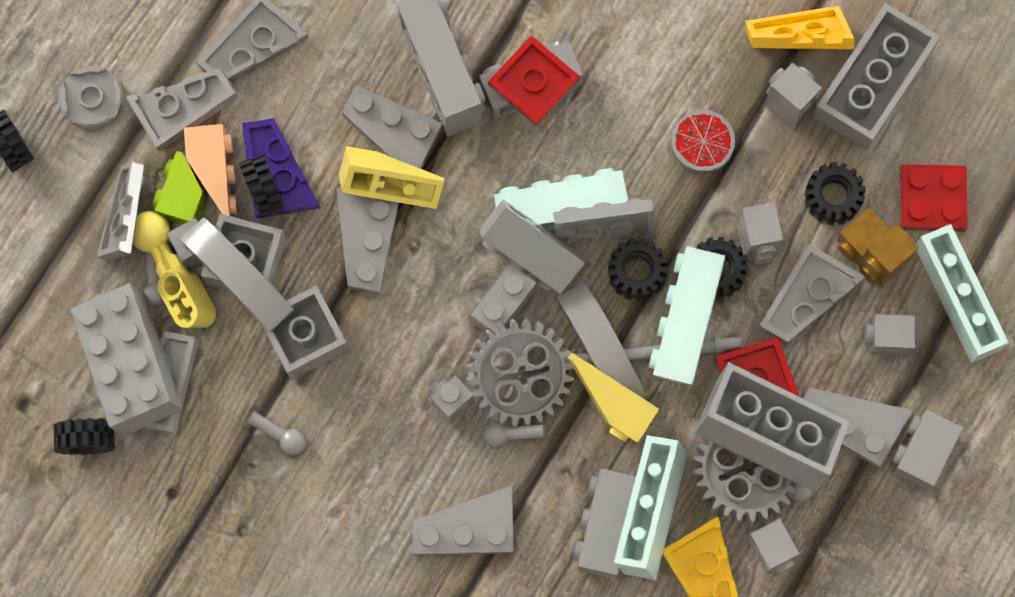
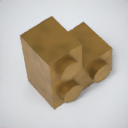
M870 208L846 227L837 239L838 249L843 256L850 261L853 259L862 268L860 272L865 276V279L871 284L876 283L880 288L905 268L919 249V246L897 223L889 229Z

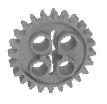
M524 318L521 327L518 326L514 319H511L510 328L508 329L499 322L497 323V334L488 329L486 330L489 338L487 342L480 339L476 340L482 348L480 352L470 351L469 353L476 359V363L466 364L468 370L475 372V374L467 377L466 381L469 384L477 385L470 392L473 394V397L481 396L476 402L479 408L488 405L486 414L489 417L498 412L497 420L502 424L508 416L510 423L515 427L519 418H522L526 426H530L531 416H535L539 422H543L542 412L546 410L549 414L554 415L551 405L556 403L563 406L564 403L558 396L560 393L570 394L571 392L564 385V382L574 381V377L566 373V370L573 368L570 361L564 360L571 352L567 348L559 349L563 345L564 340L561 337L552 340L555 331L548 328L543 332V324L539 321L531 328V323L527 318ZM535 346L541 347L540 357L537 360L529 361L527 359L528 351ZM500 352H508V362L503 366H496L494 363L496 355ZM522 366L526 371L522 372V378L518 379L514 373L519 372V367ZM544 366L549 367L547 371H533ZM493 374H506L496 379L491 378ZM537 379H545L544 389L541 392L533 393L531 391L533 382ZM512 384V394L507 398H500V388L503 385Z
M703 438L707 445L699 444L696 449L702 456H694L692 461L694 465L701 468L693 470L692 477L701 479L696 484L695 490L706 491L701 501L707 502L712 500L714 502L710 510L711 512L721 508L723 509V520L731 513L734 514L735 524H738L742 517L746 516L749 525H752L756 515L765 523L768 519V511L777 517L780 513L779 506L783 508L788 507L790 501L786 496L794 497L797 490L790 485L795 482ZM720 454L728 455L732 459L733 465L727 467L721 465L717 460V456ZM742 465H744L746 470L755 468L750 476L746 471L738 473ZM734 475L730 477L728 480H719L720 476ZM770 475L775 480L776 485L774 487L763 485L760 481V476ZM729 486H740L744 490L745 496L739 498L733 496L729 491Z

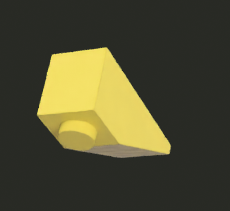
M346 146L339 171L342 193L437 209L445 182L443 177L380 152Z
M571 352L568 359L604 421L612 426L609 432L625 443L628 438L638 443L659 411V408Z

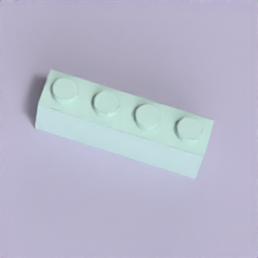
M612 168L595 172L594 176L583 178L580 174L570 175L563 178L562 182L538 181L533 183L530 188L519 189L516 186L501 189L500 193L494 194L495 208L504 199L547 231L555 230L553 212H558L563 208L577 207L581 209L593 207L595 204L602 202L619 204L625 203L628 200L622 170L614 172Z
M949 224L921 236L917 242L919 246L917 252L971 364L1000 352L1009 342L952 225Z
M686 246L684 254L678 253L674 266V272L679 273L676 286H669L665 304L671 305L668 318L661 317L657 336L663 337L659 350L653 348L649 368L654 369V377L693 386L725 262L724 255Z
M648 435L646 437L614 560L615 565L623 574L652 580L657 578L688 455L678 440Z

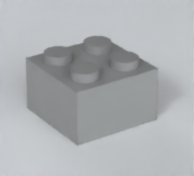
M219 214L215 228L273 286L286 243L283 230ZM204 264L201 277L205 284L229 290Z
M317 285L287 300L294 311L272 332L269 333L265 329L291 381L350 351Z

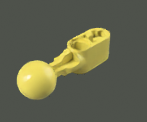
M145 211L136 216L132 243L137 249L151 253L156 262L155 271L159 277L158 291L175 323L182 328L209 327L216 317L215 306L199 277L194 272L188 271L179 255L173 254L167 244L169 241L167 233L171 231L169 222L163 215L154 211Z

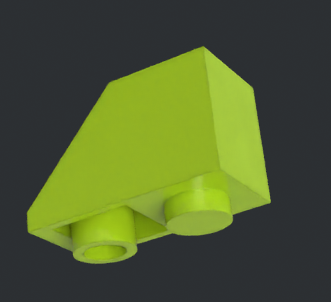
M176 151L174 159H169L164 171L166 181L163 189L157 190L153 207H155L156 213L163 215L168 222L183 225L194 218L199 222L207 200L184 154Z

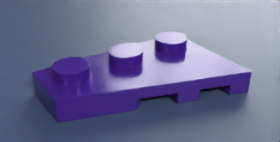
M274 118L242 123L247 160L261 154L264 155L285 209L265 217L320 209L316 197L310 189ZM253 201L255 216L258 219L260 215Z

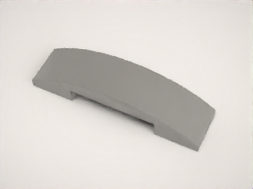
M203 217L180 238V241L241 301L269 333L294 311L270 282L206 218Z
M584 282L557 296L558 303L570 325L573 326L594 367L643 399L646 398L647 395L627 354L587 284Z

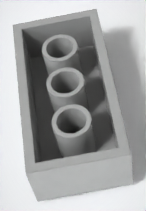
M403 0L398 2L397 9L400 26L447 137L482 124V112L486 111L484 105L485 97L480 84H473L471 63L466 54L462 55L459 46L461 41L455 26L450 27L447 18L449 13L444 0Z
M885 3L817 105L813 118L868 151L934 51L941 36Z
M128 283L71 309L109 428L125 436L183 411L143 292L131 283Z
M728 363L715 382L695 434L816 492L831 475L850 421L734 364Z

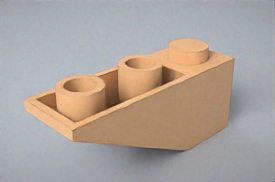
M223 124L184 128L186 160L220 214L231 217L238 215L237 197L231 196L230 185L236 184L234 165H229L228 154L234 152L232 134L226 133Z

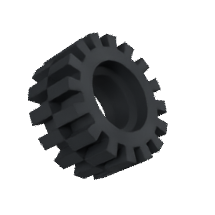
M3 109L0 111V156L10 171L14 172L33 161L34 157Z
M261 154L239 163L260 218L285 209L264 155Z
M831 162L828 167L824 164L820 166L818 171L815 170L808 180L804 196H806L805 205L810 207L809 213L812 216L816 214L818 216L817 220L821 223L824 219L828 221L827 225H833L834 222H838V225L844 224L847 219L850 221L854 218L864 202L866 189L865 186H862L863 178L856 176L857 170L854 168L851 171L846 168L848 164L842 163L841 166H837V162ZM829 183L841 184L847 192V199L839 205L829 204L822 194L824 186Z
M713 237L707 238L705 243L702 241L697 245V249L724 255L725 260L730 265L729 275L719 281L716 293L717 300L723 299V296H728L729 298L733 296L735 291L738 292L748 272V259L746 255H743L742 247L740 245L736 247L734 245L735 241L731 239L729 242L724 241V237H718V240H713Z
M634 238L628 239L626 244L622 242L618 245V249L612 252L611 259L609 260L608 277H610V284L616 288L617 294H624L625 299L628 300L631 297L636 298V301H642L644 297L647 299L652 298L655 292L658 293L661 290V286L664 285L666 280L667 259L663 257L662 249L660 247L657 249L652 241L649 243L644 242V238H639V241H634ZM640 258L649 264L650 274L646 279L634 281L626 275L625 265L631 259Z
M82 418L76 420L59 421L53 425L54 452L57 454L96 455L115 450L114 430L109 428L107 420L100 418L96 420L94 418L82 420Z

